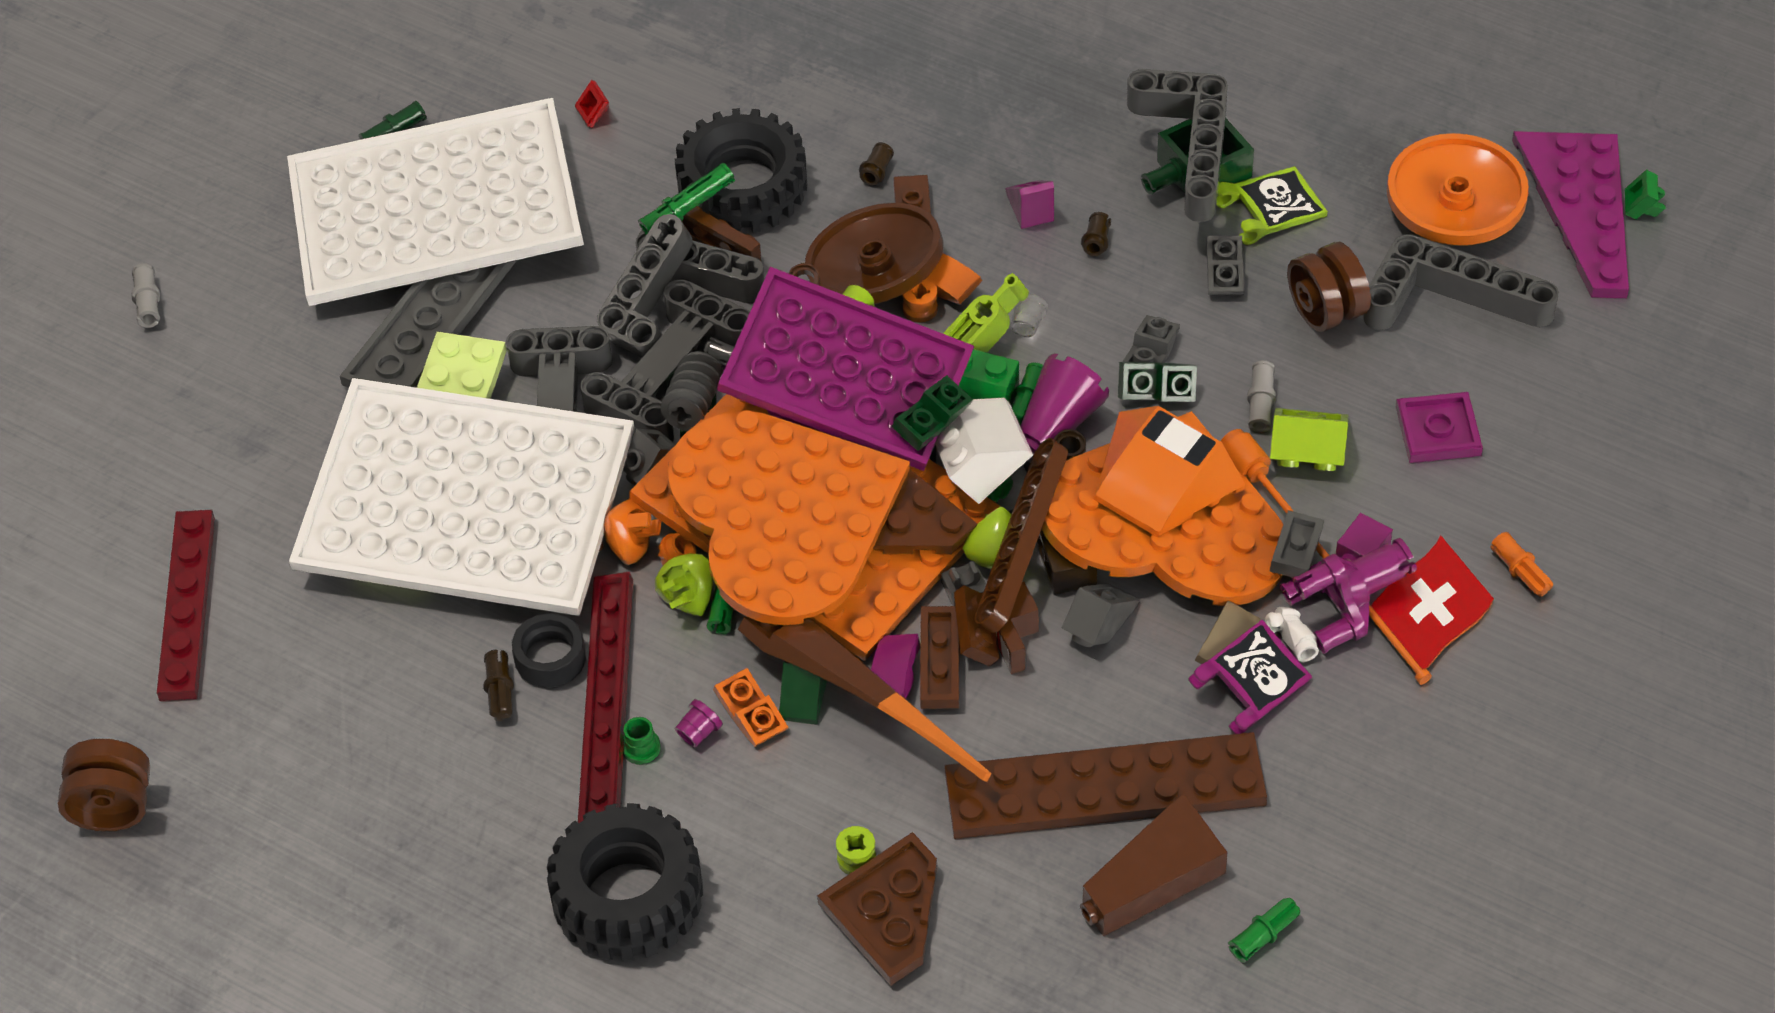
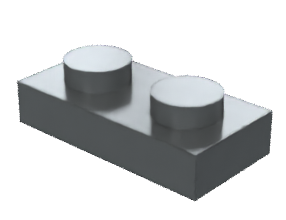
M1288 510L1271 561L1270 572L1295 577L1309 571L1321 536L1324 520Z

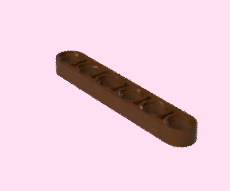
M1052 438L1044 440L1032 457L975 614V622L991 633L998 632L1011 615L1067 459L1068 449Z

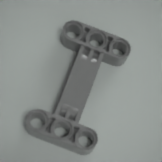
M686 280L671 281L664 288L666 317L672 325L622 381L601 372L588 374L582 379L580 388L586 414L634 421L635 431L637 428L658 430L673 442L674 427L662 415L661 403L666 395L667 388L670 386V381L674 377L675 370L678 368L679 361L684 355L691 352L704 353L705 346L712 337L735 346L750 313L746 308Z
M599 326L519 329L510 333L506 339L511 370L519 376H538L537 406L577 412L578 374L604 372L611 366L613 361L608 332Z

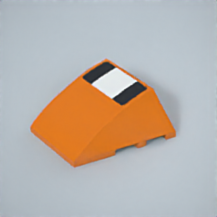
M1152 406L1119 412L1094 500L1159 537L1191 519L1193 513L1202 508L1217 505L1220 498L1231 492L1236 494L1244 490L1245 483L1221 441L1162 407Z

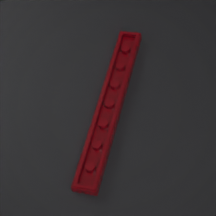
M630 572L595 576L593 580L578 823L584 820V814L594 809L598 813L604 811L607 805L616 804L617 808H620L633 593V578Z

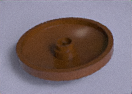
M905 203L876 204L846 214L827 226L810 245L805 263L813 265L818 270L822 287L843 294L848 286L857 285L867 290L873 297L874 304L908 292L926 279L940 261L944 242L937 221L926 210ZM807 275L809 282L813 283L814 278L810 275Z

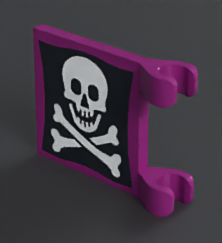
M1261 620L1210 660L1196 668L1188 680L1195 689L1199 690L1218 674L1247 708L1229 724V728L1234 734L1246 732L1258 720L1310 681L1312 676L1268 625Z

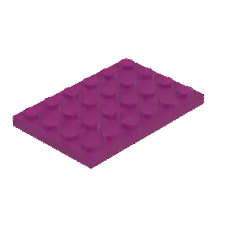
M770 267L719 380L717 391L832 436L910 461V466L924 471L938 436L921 450L917 451L892 428V425L899 415L920 400L927 389L946 375L959 386L974 346Z

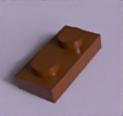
M963 585L954 592L960 652L966 657L991 666L999 660L996 633L989 632L975 622V614L983 593Z

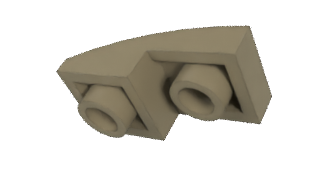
M1227 601L1195 661L1203 664L1210 660L1261 619L1238 605Z

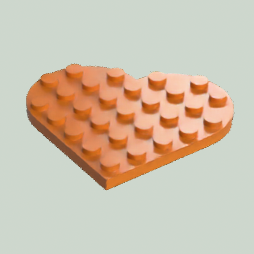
M745 410L715 415L688 430L678 441L671 454L668 466V484L670 495H672L678 506L681 516L697 530L711 536L708 553L709 571L720 590V596L736 611L756 621L774 625H796L804 623L806 618L824 613V615L831 613L851 594L910 471V461L771 415Z
M1192 411L1178 416L1212 436ZM1110 443L1066 460L1045 517L1042 531L1050 544L1063 557L1085 570H1087L1089 565L1097 569L1110 571L1109 576L1135 577L1154 572L1163 583L1187 598H1191L1193 594L1213 600L1212 605L1225 606L1227 601L1236 605L1256 601L1270 593L1280 582L1283 575L1270 572V566L1283 523L1246 476H1242L1240 472L1239 474L1245 483L1244 490L1236 494L1231 492L1220 498L1217 505L1202 508L1193 513L1192 518L1156 537L1094 500Z

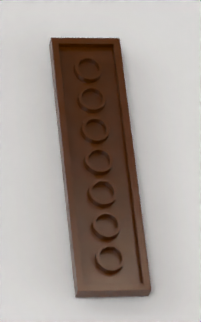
M1254 732L978 761L992 773L988 782L981 780L960 763L945 765V778L954 839L1156 818L1176 798L1183 794L1186 795L1198 813L1267 805V794Z

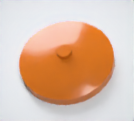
M1439 134L1411 144L1396 157L1388 175L1387 198L1398 220L1415 234L1447 245H1476L1501 237L1519 222L1526 208L1529 186L1522 165L1502 146L1485 138L1468 134Z

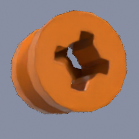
M924 279L913 289L902 294L904 301L903 313L907 319L921 323L932 320L936 316L938 311L936 300L937 286L931 280Z

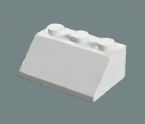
M1005 398L973 399L964 412L939 434L935 443L949 479L978 504L1033 456L1012 407Z

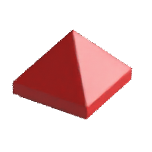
M591 80L576 102L575 107L587 126L592 128L608 110L609 101L596 81Z

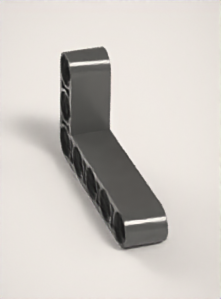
M1138 69L1133 71L1127 79V107L1132 113L1142 116L1193 119L1185 184L1184 211L1185 215L1192 221L1206 222L1211 220L1215 216L1227 108V81L1220 75L1210 73Z
M1408 234L1401 235L1394 240L1369 285L1371 294L1370 309L1363 315V319L1366 325L1372 329L1385 330L1391 327L1414 286L1531 326L1546 327L1554 321L1559 291L1550 281Z

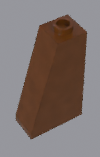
M1183 794L1176 798L1083 885V899L1080 904L1082 915L1089 925L1095 924L1100 933L1105 936L1226 874L1228 852L1186 795Z

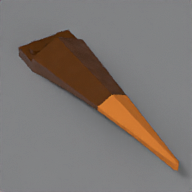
M749 617L743 618L738 630L763 652L811 672L877 707L930 741L981 780L988 782L992 774L811 618H806L804 623L796 625H774L756 621Z

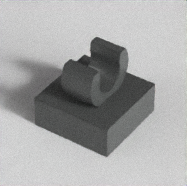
M974 561L958 568H950V570L941 573V583L952 606H955L954 592L963 585L980 593L984 592L986 582Z

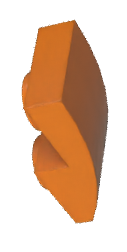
M943 252L937 266L926 278L937 286V297L959 305L982 282L981 277L977 273Z
M748 668L714 685L713 691L754 747L788 729V725L769 695L765 696Z

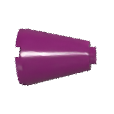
M1053 353L1047 357L1020 426L1033 455L1044 440L1048 438L1054 439L1063 430H1075L1104 404L1109 397L1108 387L1103 391L1098 385L1102 380L1100 376L1088 366L1072 357L1067 356L1064 361L1056 359L1058 354Z

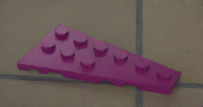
M1514 131L1512 141L1516 149H1520L1524 157L1523 163L1527 171H1531L1537 183L1536 189L1554 225L1559 226L1563 234L1562 240L1567 250H1571L1576 260V268L1590 296L1594 298H1627L1629 283L1618 135Z

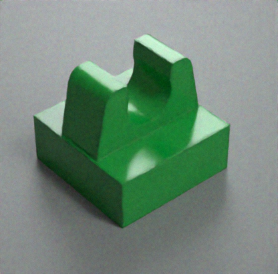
M1647 169L1624 189L1625 215L1636 220L1643 214L1657 217L1666 209V205L1658 202L1665 196V191L1658 186V175Z

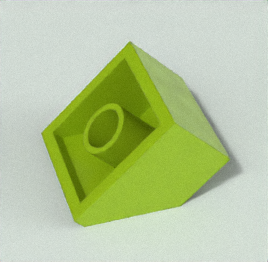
M1275 408L1270 459H1277V465L1283 467H1299V462L1314 463V469L1336 471V465L1344 466L1348 414Z

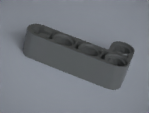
M642 230L636 238V251L646 237ZM692 241L689 252L671 281L686 280L721 297L743 303H754L765 278L764 267L759 259ZM660 261L652 263L649 269L655 268Z
M663 215L654 222L597 315L599 327L604 328L608 332L609 340L612 343L641 358L663 335L648 316L692 246V237L689 231L676 215ZM660 261L655 268L649 269L652 263ZM641 290L637 297L630 299L634 292ZM623 320L618 327L612 328L615 322ZM652 334L648 341L640 343L644 336Z

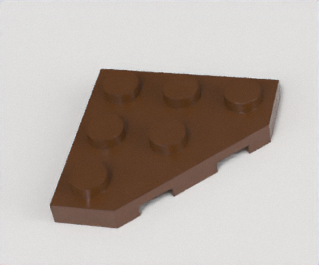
M910 469L873 549H883V554H913L914 550H936V554H952L965 543L968 535L977 526V523Z
M913 832L817 895L818 905L890 986L917 969L924 961L937 872V858Z

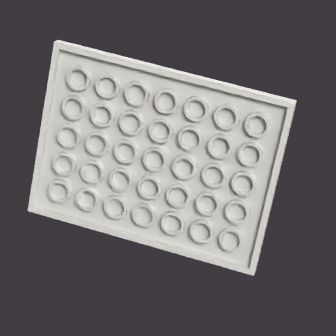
M553 98L287 156L305 295L309 306L584 245Z
M352 378L289 559L291 570L580 616L604 536L605 517L612 508L631 439L635 431L634 421Z

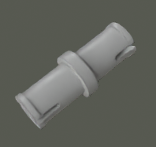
M147 263L137 264L133 267L134 288L131 296L133 303L136 305L138 324L143 327H153L160 320L157 304L160 300V291L155 285V270Z
M1261 360L1252 365V387L1248 390L1247 401L1250 404L1249 429L1257 433H1264L1271 429L1272 405L1276 402V392L1273 389L1275 365L1269 361Z

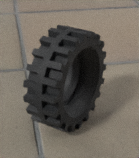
M740 108L732 109V115L723 117L719 111L713 113V121L706 123L703 119L697 121L696 132L687 130L683 134L684 144H677V158L674 159L678 194L721 163L728 164L733 161L751 160L763 163L772 169L773 176L764 184L749 189L723 188L699 205L707 214L716 219L726 221L731 227L740 232L741 228L751 227L753 233L761 232L760 225L765 223L775 227L779 225L780 215L783 214L790 218L794 214V204L801 205L804 201L803 191H807L808 183L805 147L802 146V137L799 133L793 135V127L788 121L779 125L778 115L771 113L767 118L760 116L759 109H752L750 115L740 114Z

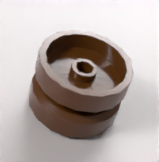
M1330 243L1319 248L1316 254L1306 253L1292 259L1288 264L1287 278L1293 301L1302 318L1315 331L1324 332L1338 326L1342 319L1352 320L1366 314L1370 309L1371 294L1365 271L1357 256L1344 243Z
M90 739L78 742L68 748L63 757L61 775L63 782L59 788V813L68 822L94 831H119L128 829L141 822L146 813V787L149 784L150 762L147 755L130 743L114 739Z

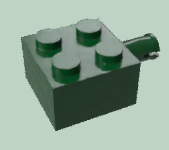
M1226 118L1219 183L1228 182L1235 184L1252 178L1254 148ZM1193 119L1185 120L1158 133L1157 162L1161 167L1141 175L1142 185L1148 194L1152 195L1174 183L1185 193Z

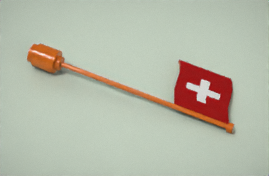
M1234 429L1227 433L1221 439V442L1241 475H1245L1252 483L1260 481L1286 514L1288 510L1293 511L1267 479L1266 475L1269 472L1271 459L1252 435L1244 432L1242 429ZM1441 535L1430 551L1415 563L1417 566L1415 572L1411 574L1405 573L1404 578L1388 585L1370 606L1369 604L1370 618L1416 673L1415 680L1420 685L1427 683L1431 679L1432 675L1427 669L1440 653L1477 624L1489 610L1494 600ZM1318 542L1316 551L1324 559L1329 554Z

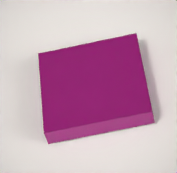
M1469 392L1396 399V411L1409 463L1482 456L1483 446Z

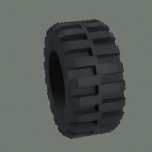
M627 803V807L617 808L616 804L607 805L604 811L598 813L594 809L583 815L584 820L578 823L576 820L565 829L566 837L560 836L557 838L552 847L554 854L549 856L547 863V883L557 924L562 926L563 934L569 941H577L579 949L588 954H592L594 950L598 951L599 958L613 960V956H622V961L635 960V955L645 954L646 958L658 954V948L664 946L668 949L677 943L678 933L682 935L687 934L693 926L692 918L699 915L702 906L703 882L697 847L694 846L693 838L689 831L681 828L680 821L672 815H667L664 818L662 810L648 806L647 810L640 808V804ZM623 864L644 865L661 875L657 883L650 890L631 899H608L594 893L590 889L599 875L612 867Z

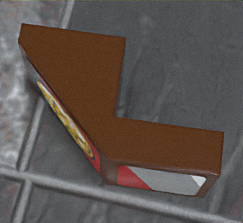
M1024 581L1021 584L1008 621L997 632L998 649L1011 675L1025 670V646L1021 638L1039 632V609Z

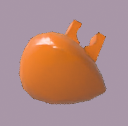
M627 499L617 504L607 513L604 521V537L615 555L624 564L631 565L639 562L647 552L650 536L660 535L662 521L659 519L651 520L649 512L641 508L633 500Z

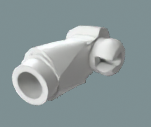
M1277 607L1275 612H1270L1266 615L1265 623L1274 633L1280 631L1282 640L1299 661L1306 662L1315 658L1319 652L1316 642L1317 637L1301 622L1300 612L1294 608Z

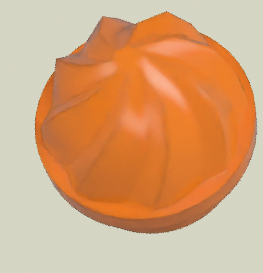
M678 532L675 534L670 533L662 538L658 546L659 554L657 557L661 558V563L664 566L668 560L676 556L690 553L696 554V547L694 543Z

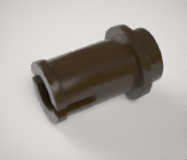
M878 142L874 145L867 161H863L859 167L860 178L864 183L876 185L884 180L885 169L894 155L891 146L883 142Z
M1094 212L1089 217L1087 232L1081 238L1083 250L1088 255L1099 256L1108 248L1109 241L1107 235L1111 226V218L1107 219L1108 215L1106 213Z

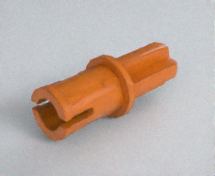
M1509 532L1499 534L1492 541L1491 550L1509 567L1511 576H1519L1534 594H1537L1539 597L1546 595L1552 589L1553 582L1534 563L1535 556L1531 552H1526L1522 549Z

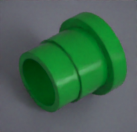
M634 717L628 720L624 726L623 755L633 764L642 765L652 762L657 758L661 750L659 737L654 732L652 723L648 719Z

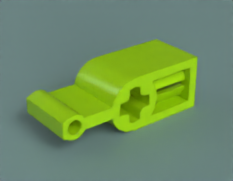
M1011 273L1005 277L1004 284L993 296L982 295L974 299L943 334L971 344L975 350L987 353L1008 330L1010 325L1008 313L1019 301H1024L1028 297L1029 291L1021 280Z

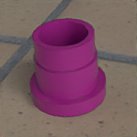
M694 699L689 704L690 710L674 729L687 744L696 748L712 731H718L723 723L707 705Z

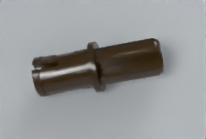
M497 649L491 650L484 655L486 680L483 683V689L488 694L490 716L494 717L495 721H502L503 719L510 718L512 715L511 691L514 688V682L509 677V657L507 652L501 650V661H498Z

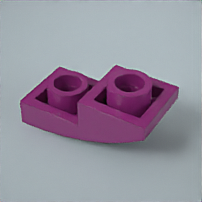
M918 634L885 635L878 643L871 670L905 699L915 680L912 665L920 649Z

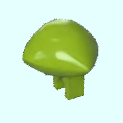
M999 507L986 514L985 518L968 535L962 547L966 557L979 566L992 569L1012 514L1004 507Z
M690 553L668 560L654 579L656 593L663 601L670 605L671 609L676 608L696 616L704 615L713 587V577H711L709 571V559L702 554Z

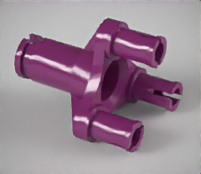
M1397 538L1392 541L1391 545L1385 544L1354 561L1348 558L1342 559L1335 553L1311 565L1309 571L1293 577L1292 580L1280 584V589L1284 591L1282 595L1290 606L1318 591L1322 594L1325 592L1341 613V619L1319 631L1313 632L1317 637L1318 648L1325 654L1328 650L1351 639L1357 641L1367 636L1370 595L1404 578L1405 573L1411 574L1415 572L1417 566L1413 561L1410 563L1407 561V559L1410 560L1414 557L1406 543L1401 538Z

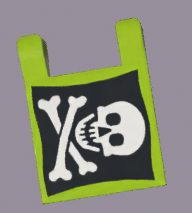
M1295 166L1235 184L1228 182L1219 183L1217 206L1219 208H1225L1240 198L1255 218L1244 220L1241 223V229L1244 233H1240L1239 236H1242V243L1245 245H1251L1267 234L1324 218L1328 214L1326 208Z

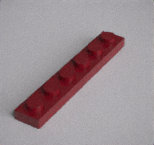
M213 510L176 511L157 683L159 701L198 699L215 524Z

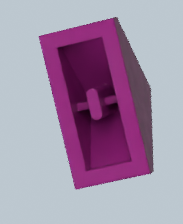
M1037 180L1005 188L1021 229L1054 221L1053 181Z

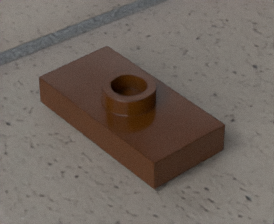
M928 175L894 177L895 203L915 205L931 214Z

